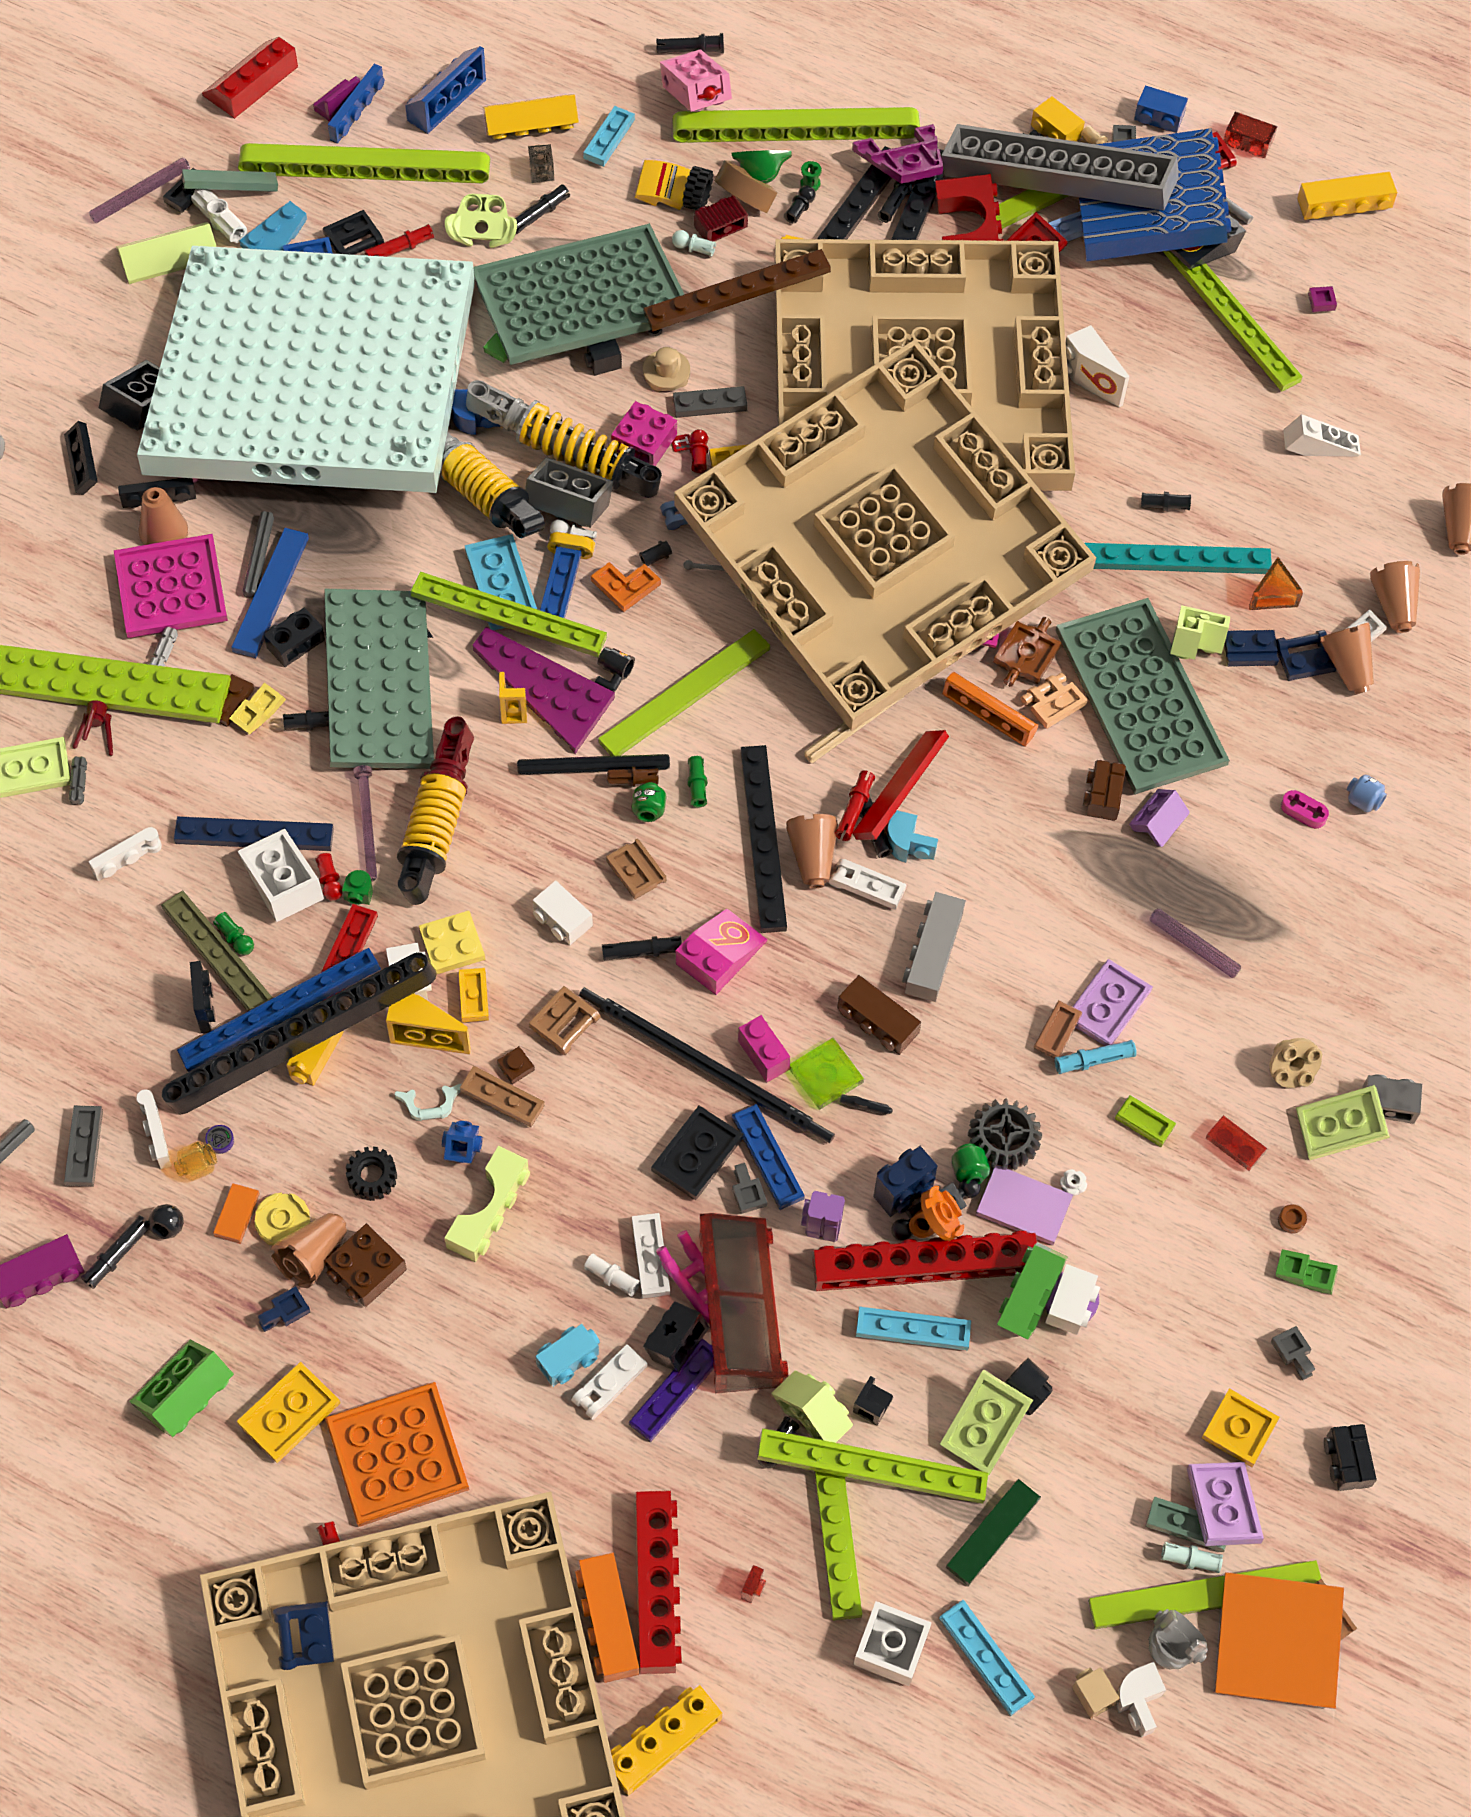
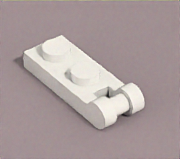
M148 827L89 861L93 875L100 881L103 878L111 877L117 870L127 864L135 863L148 852H159L162 845L158 832L155 828Z
M839 859L836 865L837 871L831 875L829 884L837 889L843 888L896 910L906 889L905 883L846 859ZM846 874H852V875H853L851 879L845 877Z
M141 1090L137 1094V1102L142 1113L147 1116V1120L142 1122L146 1136H152L153 1144L148 1145L152 1161L158 1160L161 1169L171 1167L172 1164L153 1094L149 1090Z
M626 1344L583 1388L575 1393L571 1401L577 1406L581 1405L586 1410V1415L594 1420L647 1367V1362ZM593 1393L600 1398L596 1402L589 1398Z

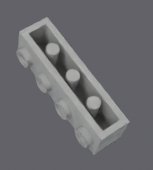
M936 891L933 901L927 900L924 915L928 917L926 923L921 922L919 925L917 937L921 939L918 946L913 945L909 960L913 961L911 968L906 967L902 983H906L905 994L936 1002L963 916L966 900Z

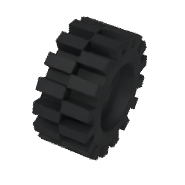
M697 166L692 167L683 192L684 207L698 210L707 205L713 183L712 170Z
M373 1146V1151H369V1147H364L365 1152L361 1153L360 1150H357L355 1152L356 1157L354 1158L351 1155L349 1158L350 1164L346 1165V1177L350 1189H352L356 1196L360 1194V1198L363 1200L368 1196L370 1201H375L374 1196H379V1199L384 1198L383 1193L386 1192L389 1195L392 1192L391 1186L395 1187V1179H397L396 1166L393 1157L390 1154L387 1155L386 1150L382 1149L380 1152L378 1147ZM369 1165L380 1167L382 1170L381 1177L375 1182L363 1180L361 1172L365 1167Z

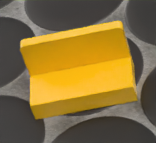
M499 672V699L502 724L527 723L525 688H506L505 672Z

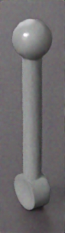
M686 560L683 564L687 570L699 568L725 571L719 565L698 564L690 560Z

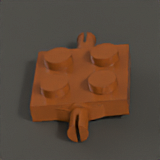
M1042 617L1037 627L1027 626L1019 621L1013 626L993 663L1009 671L1003 680L1005 685L1009 683L1008 686L1012 687L1018 676L1024 677L1036 684L1040 682L1062 643L1046 633V630L1052 623L1049 618L1046 621L1047 617Z

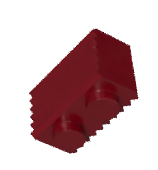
M732 195L731 197L720 199L715 204H711V206H703L695 211L694 227L699 232V235H701V238L713 242L747 228L748 214L736 197Z

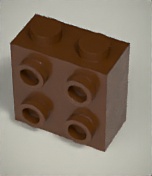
M367 1223L325 1260L328 1270L326 1274L329 1279L336 1285L341 1283L347 1289L345 1291L346 1295L355 1304L360 1302L365 1308L407 1270L405 1260Z

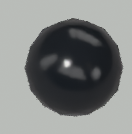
M163 1204L151 1211L148 1224L150 1231L155 1236L169 1239L174 1238L182 1231L184 1218L182 1212L176 1206Z

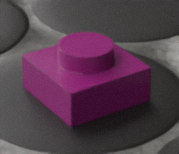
M1333 286L1309 288L1308 296L1312 312L1336 310L1337 301Z

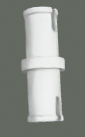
M594 1253L589 1256L584 1265L585 1270L602 1278L606 1285H614L631 1297L640 1286V1280L621 1271V1267L617 1264L611 1265Z

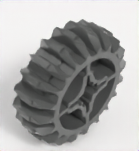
M1005 1098L1002 1105H1000L995 1099L992 1101V1107L985 1103L982 1111L977 1110L974 1115L975 1119L970 1121L969 1126L971 1129L968 1131V1136L972 1139L969 1144L983 1148L988 1161L992 1162V1169L996 1168L997 1164L1002 1165L1003 1170H1007L1008 1165H1011L1015 1171L1018 1169L1019 1163L1025 1167L1028 1164V1158L1033 1160L1036 1155L1035 1151L1040 1149L1041 1143L1039 1141L1042 1139V1132L1038 1131L1041 1127L1040 1122H1034L1036 1118L1035 1113L1027 1114V1105L1021 1109L1018 1108L1019 1102L1017 1100L1013 1105H1009L1007 1098ZM1001 1119L999 1124L985 1127L991 1121ZM1012 1121L1016 1122L1020 1126H1016L1012 1123ZM1004 1127H1005V1133L1008 1134V1135H1007L1008 1138H1007L1006 1143H1005V1137L1002 1136V1134H1003L1002 1132H1003V1128H1004ZM1026 1142L1020 1148L1009 1151L1010 1146ZM990 1143L995 1144L999 1149L993 1147Z

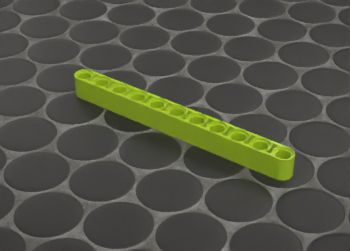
M913 107L680 111L675 113L672 118L673 137L676 141L682 143L864 140L868 138L911 139L915 138V128L920 127L919 111Z
M247 143L240 147L238 169L239 171L275 172L276 176L485 183L489 179L490 156L484 152Z

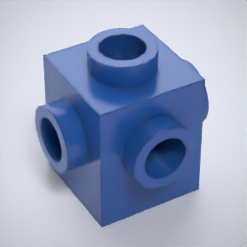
M468 1121L452 1122L449 1130L444 1131L442 1136V1147H445L444 1160L472 1163L476 1152L480 1153L482 1148L483 1136H478L479 1126L472 1125Z

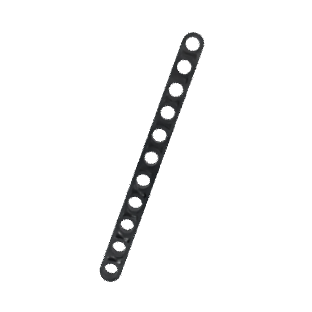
M413 953L174 1079L163 1088L162 1098L176 1113L186 1114L429 986L436 979V969L425 954Z

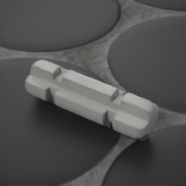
M170 627L164 629L163 637L160 638L153 654L155 657L151 658L150 665L165 666L164 662H167L174 646L172 643L176 641L178 636L176 629Z

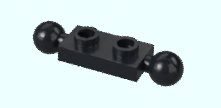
M972 1179L968 1184L966 1180H963L959 1183V1188H956L955 1184L951 1182L939 1189V1191L943 1192L946 1190L949 1192L960 1210L967 1206L963 1198L976 1197L980 1192L981 1185L978 1184L977 1179ZM921 1201L905 1211L909 1217L908 1220L898 1219L893 1223L891 1232L895 1239L904 1241L911 1238L912 1232L909 1228V1222L922 1209ZM917 1219V1225L920 1229L929 1230L930 1226L926 1219Z

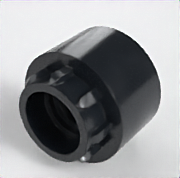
M1029 1358L1004 1382L1033 1400L1026 1415H1032L1053 1391L1052 1386L1047 1382L1049 1376Z

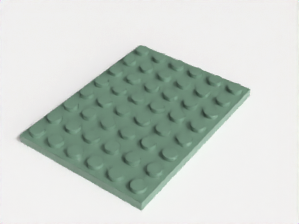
M650 223L473 267L475 283L510 365L651 330L644 314V308L684 295Z

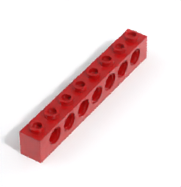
M1016 1231L1011 1235L1001 1236L999 1233H989L984 1235V1237L975 1238L971 1235H962L951 1241L943 1240L940 1237L931 1238L929 1241L924 1242L908 1239L898 1244L881 1241L872 1246L850 1244L846 1248L822 1246L813 1252L816 1291L1015 1276L1017 1272L1022 1273L1026 1263L1022 1262L1028 1246L1033 1248L1037 1243L1036 1233ZM1002 1250H1012L1015 1256L1007 1257L1002 1253ZM977 1251L984 1252L987 1258L979 1259L974 1253ZM950 1253L956 1254L960 1260L951 1261L946 1255ZM928 1256L932 1259V1262L923 1263L919 1260V1257ZM900 1258L905 1264L897 1266L891 1262V1259ZM866 1260H872L877 1264V1266L869 1268L866 1267L863 1264V1262ZM839 1262H844L849 1265V1268L840 1270L835 1265Z

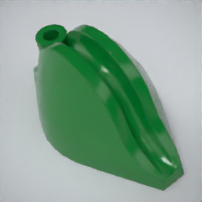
M781 150L731 152L732 158L740 163L741 168H744L752 178L765 184L773 181L777 177L783 163L792 157V151Z

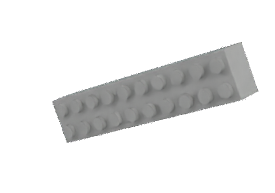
M961 124L956 125L941 155L944 176L963 178L991 174L992 183L1158 210H1165L1179 178L1176 156Z

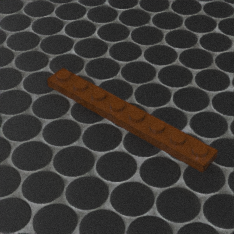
M820 249L645 307L644 314L652 331H656L830 273L831 266L823 250Z

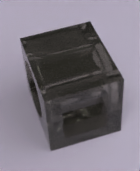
M551 144L528 146L531 182L554 181Z

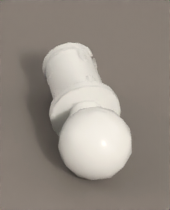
M560 519L552 522L550 526V533L562 532L585 537H597V531L577 527L575 523L571 528L566 521Z

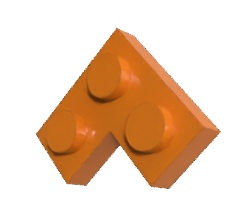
M610 562L591 575V582L623 612L661 585V579L645 564L627 577Z

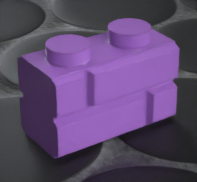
M814 1191L811 1200L805 1199L801 1226H806L805 1234L807 1237L816 1239L822 1237L823 1240L830 1242L838 1240L845 1203L843 1196L833 1194L828 1196L827 1193Z

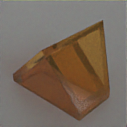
M1279 557L1276 558L1253 592L1249 610L1293 608L1299 606L1303 595L1302 588Z

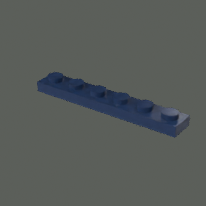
M177 816L174 842L175 844L247 847L285 829L299 850L331 851L334 826L332 823Z

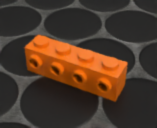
M614 1552L579 1560L580 1570L575 1571L578 1589L584 1587L586 1595L585 1599H581L584 1617L590 1616L592 1627L587 1628L590 1645L597 1646L598 1656L593 1657L597 1675L603 1674L604 1683L639 1675L638 1660Z

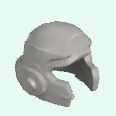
M1168 1609L1160 1610L1155 1615V1626L1148 1639L1149 1652L1160 1666L1169 1670L1181 1669L1192 1662L1194 1664L1197 1662L1202 1663L1207 1658L1206 1653L1208 1649L1204 1636L1186 1617L1176 1610L1169 1611Z

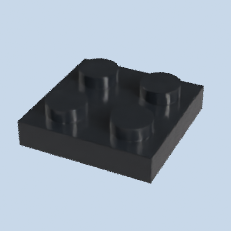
M201 961L190 962L193 1009L201 1034L209 1033L212 1031L211 1022H216L215 1009L211 1002V998H214L212 982H210L208 970H203Z

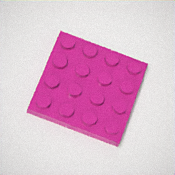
M213 534L113 550L127 638L161 633L166 627L178 630L228 621Z

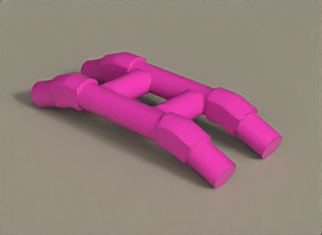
M687 1230L682 1231L677 1237L687 1257L693 1263L680 1271L679 1266L674 1258L671 1257L666 1246L658 1248L656 1253L669 1277H672L696 1311L702 1314L705 1321L715 1331H719L723 1328L724 1323L705 1303L707 1300L718 1294L719 1299L738 1316L745 1311V1307L736 1299V1296L728 1287L726 1288L701 1255L702 1253L695 1242L692 1241ZM700 1271L710 1285L697 1293L688 1279Z

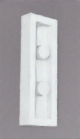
M660 1214L632 1216L642 1298L670 1295L668 1274L656 1253L658 1248L664 1246Z

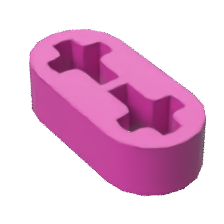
M1290 790L1284 794L1281 809L1286 815L1314 829H1319L1326 824L1329 810L1324 804L1297 790ZM1293 800L1297 801L1294 807L1290 805V802ZM1316 812L1320 814L1317 819L1312 817Z

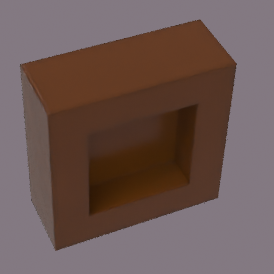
M520 1046L497 1060V1065L512 1085L535 1071L533 1063Z

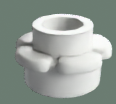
M1067 1170L1064 1172V1177L1060 1179V1185L1065 1192L1073 1194V1196L1079 1195L1087 1188L1086 1176L1081 1171Z

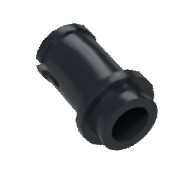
M660 540L657 545L640 552L639 556L642 563L649 566L663 558L668 559L669 555L672 554V550L667 541L662 542Z

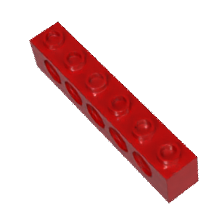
M671 1491L636 1492L640 1674L676 1673V1664H682L681 1646H675V1634H681L680 1616H675L674 1605H680V1586L674 1587L673 1577L679 1575V1557L673 1558V1547L678 1546V1528L672 1529V1518H677V1500H671ZM659 1518L665 1522V1525L660 1529H654L649 1523L651 1520ZM655 1547H661L666 1551V1554L661 1558H655L650 1554V1551ZM655 1576H662L667 1580V1583L662 1587H655L651 1584V1580ZM657 1605H662L667 1608L668 1612L662 1617H657L652 1614L651 1610ZM656 1635L666 1636L669 1640L668 1643L662 1647L654 1645L652 1639Z

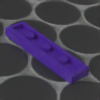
M702 1338L679 1373L674 1370L632 1417L629 1425L649 1442H652L723 1359V1354Z

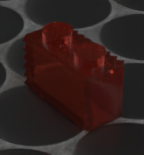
M1235 111L1226 129L1224 142L1231 148L1241 149V151L1244 150L1254 156L1266 158L1275 139L1278 126Z

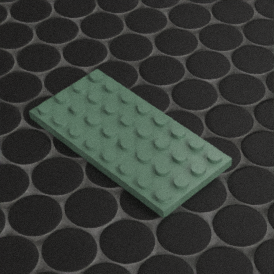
M325 589L324 609L330 767L430 769L431 762L434 760L426 601L411 597V591Z
M1149 598L1056 626V633L1119 763L1126 766L1125 776L1134 794L1228 766L1230 760L1179 658L1176 655L1170 654L1172 644Z

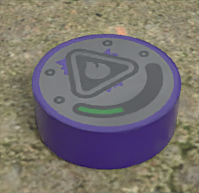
M216 1125L211 1127L206 1133L205 1140L212 1152L223 1154L233 1147L234 1136L229 1127Z

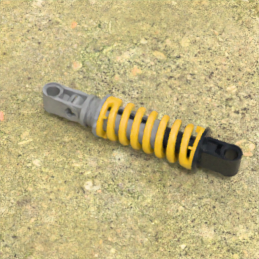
M475 380L469 383L466 397L467 409L487 418L493 423L503 426L507 431L512 430L516 432V442L523 443L529 447L531 445L535 450L542 449L545 455L550 456L553 454L557 461L565 460L567 465L576 466L578 469L613 481V490H617L622 485L646 498L657 495L662 477L661 470L634 457L635 448L621 443L619 447L621 451L618 454L616 453L619 446L618 441L612 440L606 448L607 436L602 434L598 437L596 443L593 442L596 435L594 429H589L585 434L583 433L584 425L582 423H578L573 428L572 418L568 417L561 422V413L555 412L552 416H549V407L541 404L538 400H534L528 405L524 403V400L516 399L483 381Z

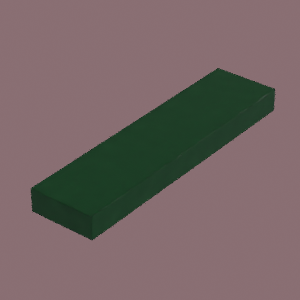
M1018 1479L950 1560L946 1568L969 1587L1039 1502L1041 1496Z

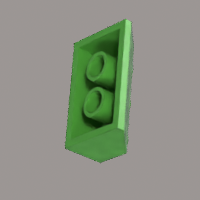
M190 1339L129 1402L161 1431L174 1437L187 1427L188 1421L196 1413L205 1409L208 1401L217 1392L227 1386L229 1379L234 1373L214 1351Z

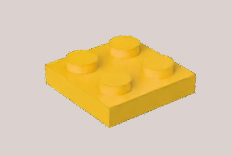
M1229 1388L1201 1439L1253 1467L1280 1417Z

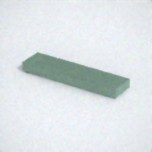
M182 169V180L185 189L278 191V181L275 172Z

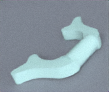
M462 1084L451 1088L443 1086L442 1092L446 1097V1101L443 1105L436 1108H417L414 1105L416 1093L413 1089L407 1093L396 1091L395 1098L406 1105L411 1117L416 1121L436 1118L443 1119L451 1113L454 1099L460 1093V1086Z

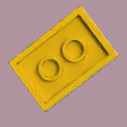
M300 1362L238 1419L237 1423L278 1463L341 1402Z

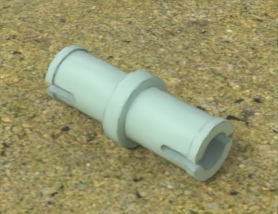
M1166 1541L1163 1544L1161 1560L1186 1565L1187 1569L1192 1570L1196 1567L1220 1573L1223 1562L1222 1554L1198 1550L1197 1546L1193 1545L1189 1548Z

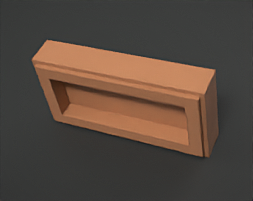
M1058 1000L1034 1045V1049L1054 1059L1055 1057H1060L1082 1016V1011Z

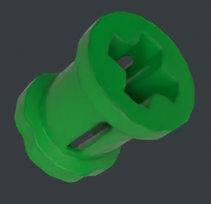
M808 161L802 165L801 174L803 178L800 181L801 187L808 185L812 186L815 191L818 190L821 186L819 176L822 173L819 163Z

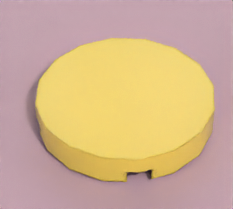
M274 1193L266 1197L258 1205L254 1220L255 1228L260 1238L272 1246L277 1241L311 1223L310 1212L304 1200L291 1193Z

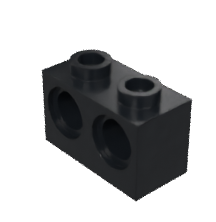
M305 607L298 612L291 613L286 620L272 626L264 634L267 649L284 667H287L325 641L323 626Z

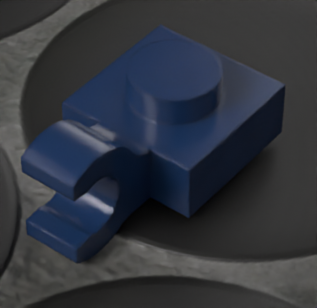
M295 1286L272 1299L271 1303L274 1308L260 1314L258 1319L263 1331L266 1332L275 1327L281 1320L285 1326L290 1325L309 1314L310 1308Z

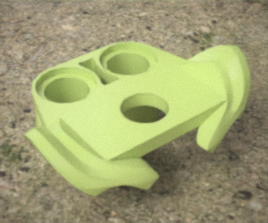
M468 194L462 199L457 213L446 217L445 229L450 238L464 245L472 246L473 242L471 239L491 240L489 247L495 248L500 245L509 244L514 239L517 221L515 218L508 216L506 204L502 197L488 194ZM470 205H478L475 211L467 210ZM494 206L501 207L499 212L494 213L490 211ZM477 223H487L488 230L485 233L476 232L475 226Z

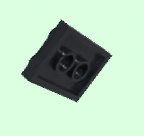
M698 1105L651 1166V1171L694 1200H697L742 1141L744 1134Z

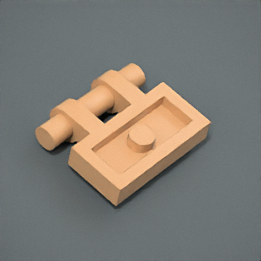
M1062 672L1056 676H1049L1043 684L1038 687H1031L1027 690L1026 694L1021 696V701L1024 705L1031 702L1036 703L1032 706L1031 712L1046 729L1087 704V698L1073 682L1066 686L1062 685V683L1067 681L1066 676ZM1049 691L1054 692L1048 697L1044 696V694H1046Z

